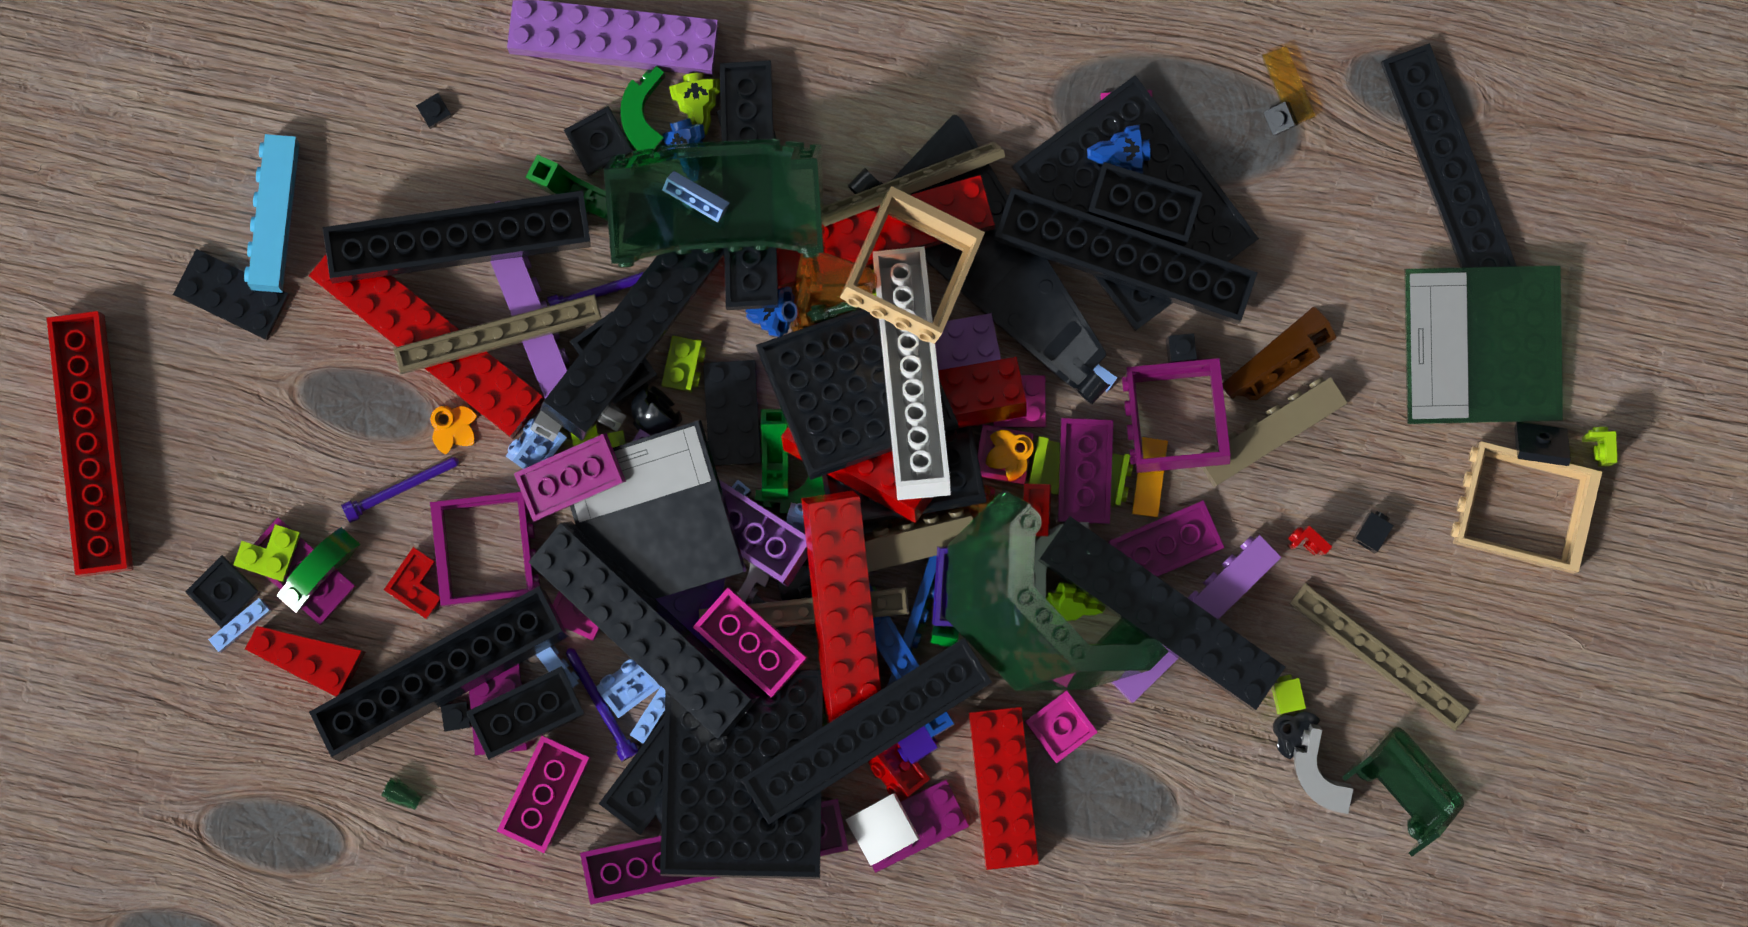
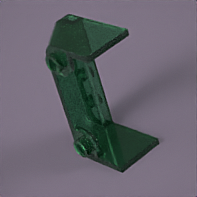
M1395 727L1356 760L1342 776L1345 781L1355 773L1361 779L1368 782L1378 778L1411 816L1407 821L1408 833L1418 841L1409 851L1411 857L1439 838L1464 807V800L1461 794L1413 739L1399 727Z

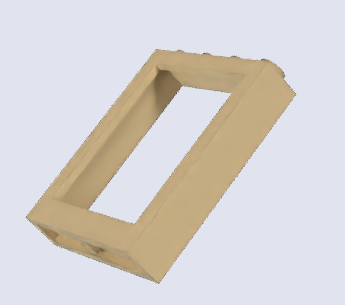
M891 186L880 205L840 298L853 307H860L870 312L875 318L884 319L894 324L900 330H907L917 335L922 341L935 344L943 333L985 232ZM888 215L962 251L932 323L857 287Z
M1482 441L1477 443L1476 447L1472 446L1469 454V461L1472 462L1470 472L1466 471L1463 480V486L1466 487L1464 497L1460 496L1457 505V511L1460 512L1459 520L1453 523L1451 536L1454 537L1453 544L1572 574L1578 573L1602 471L1574 464L1563 466L1517 459V450ZM1485 457L1579 480L1561 559L1466 536Z

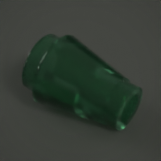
M391 777L381 794L382 797L386 798V802L413 810L417 808L422 796L418 795L400 779L397 778L395 780Z

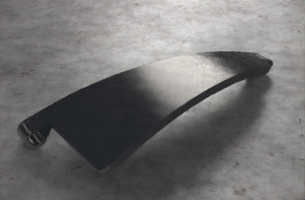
M952 115L892 180L979 146L964 121L959 116ZM986 164L909 194H916L981 175L995 229L985 232L960 293L984 314L991 313L995 324L1085 400L1093 404L1110 386L1094 371L1096 366L1106 357V352L1047 259L993 241L1008 195L991 166ZM864 168L849 183L848 188L854 194H857L883 183L878 181ZM947 243L926 248V262L950 282L962 251Z

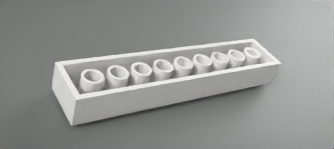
M915 247L873 251L877 297L932 323L925 248ZM879 319L897 500L951 495L935 344L922 341L917 335L907 330H900L894 324L884 319Z

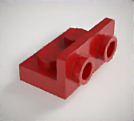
M1300 526L1288 537L1291 541L1288 544L1290 549H1295L1304 540V548L1314 556L1315 554L1320 556L1326 555L1332 548L1311 526L1304 528Z
M896 743L888 748V751L880 753L869 760L868 763L873 774L880 778L887 787L889 795L895 793L901 802L928 782L930 778L918 762L911 764L909 761L905 762L897 750L900 748V745Z

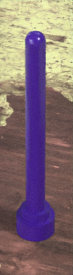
M644 272L570 296L563 297V295L557 296L556 294L547 297L549 305L552 306L593 294L597 298L634 286Z
M451 457L360 502H357V500L351 502L350 500L341 504L349 523L360 519L359 516L363 515V511L458 466L459 460L456 457Z
M567 649V658L617 743L616 748L618 751L616 753L621 762L629 759L639 751L634 742L631 743L630 739L627 740L575 649Z

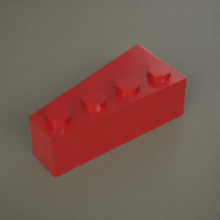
M259 626L255 628L245 647V650L335 697L346 691L366 653L365 651Z

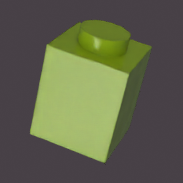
M1291 674L1279 677L1277 683L1272 686L1277 715L1306 709L1299 678L1292 679Z

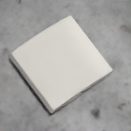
M895 793L846 819L870 866L920 839Z

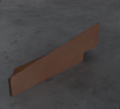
M1316 307L1311 308L1223 382V390L1231 399H1234L1236 396H1244L1248 400L1257 401L1321 358L1317 348L1337 338L1329 321Z

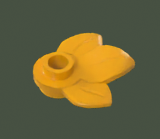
M447 406L436 408L432 412L430 420L435 428L432 439L437 449L446 455L451 450L453 444L472 446L474 444V433L469 424L476 419L477 415L471 409L464 406L454 409ZM447 415L449 418L448 422L441 424L439 421L440 416Z
M1009 430L996 431L990 435L995 447L988 453L986 465L995 469L1005 468L1008 480L1014 481L1026 472L1028 467L1027 459L1034 452V443L1027 435H1014ZM1018 443L1024 444L1025 450L1023 452L1017 450L1016 446Z

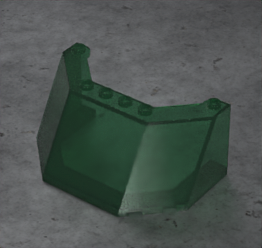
M779 139L668 144L661 146L659 152L653 153L652 148L633 151V156L630 158H625V154L614 155L604 168L611 264H618V267H632L634 262L639 261V259L676 251V254H688L692 252V249H702L703 253L717 252V248H728V251H742L744 247L754 246V250H766L774 247L798 251L805 258L818 257L819 253H824L821 144H810V148H804V142L786 141L785 145H780ZM675 171L729 202L725 215L719 222H716L664 192L662 189L667 177Z
M1003 490L948 544L947 556L949 557L946 584V593L948 595L945 618L1015 691L1091 689L1150 671L1169 652L1158 640L1148 638L1122 619L1096 644H1088L1034 587L1035 537L1042 524L1041 516L1029 503L1006 490Z

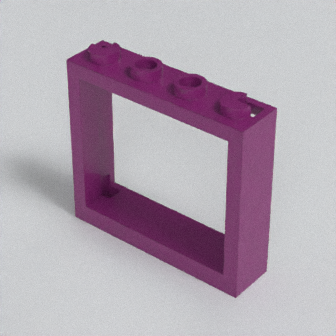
M1220 358L1126 367L1127 377H1122L1123 392H1128L1129 400L1124 401L1126 416H1131L1132 423L1127 425L1128 440H1133L1134 449H1129L1131 465L1136 464L1137 473L1230 464L1231 454ZM1210 376L1218 452L1143 459L1136 383Z
M521 492L430 502L441 606L447 607L516 599L540 586L539 575H534V567L529 563L536 553V549H531V539L535 538L533 523L528 521L529 510ZM518 502L527 589L453 597L444 511Z

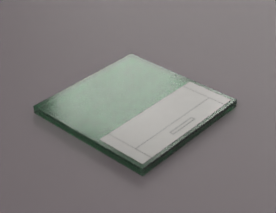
M1561 266L1404 269L1407 424L1563 421Z

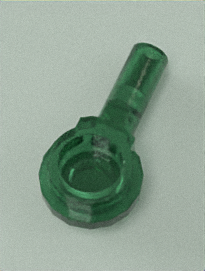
M847 302L838 303L836 306L826 308L825 304L811 306V311L807 312L806 316L810 318L811 324H817L837 317L840 313L856 310V307L849 305Z

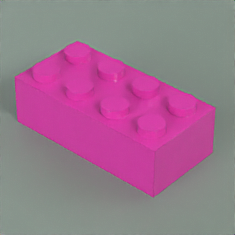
M727 588L693 626L697 632L770 697H774L808 659L803 652L731 588Z
M542 735L497 832L542 853H547L591 757Z

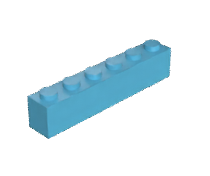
M265 134L264 142H260L259 157L262 158L261 167H257L256 182H259L258 192H254L253 206L256 207V215L251 217L250 222L253 241L248 242L247 255L251 257L250 266H246L244 280L248 282L247 284L251 290L283 293L300 145L295 136Z

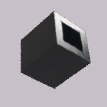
M1194 333L1172 335L1166 338L1168 363L1197 360Z
M1376 511L1374 514L1370 512L1365 517L1352 541L1372 553H1377L1394 525L1389 523L1390 518L1383 513Z

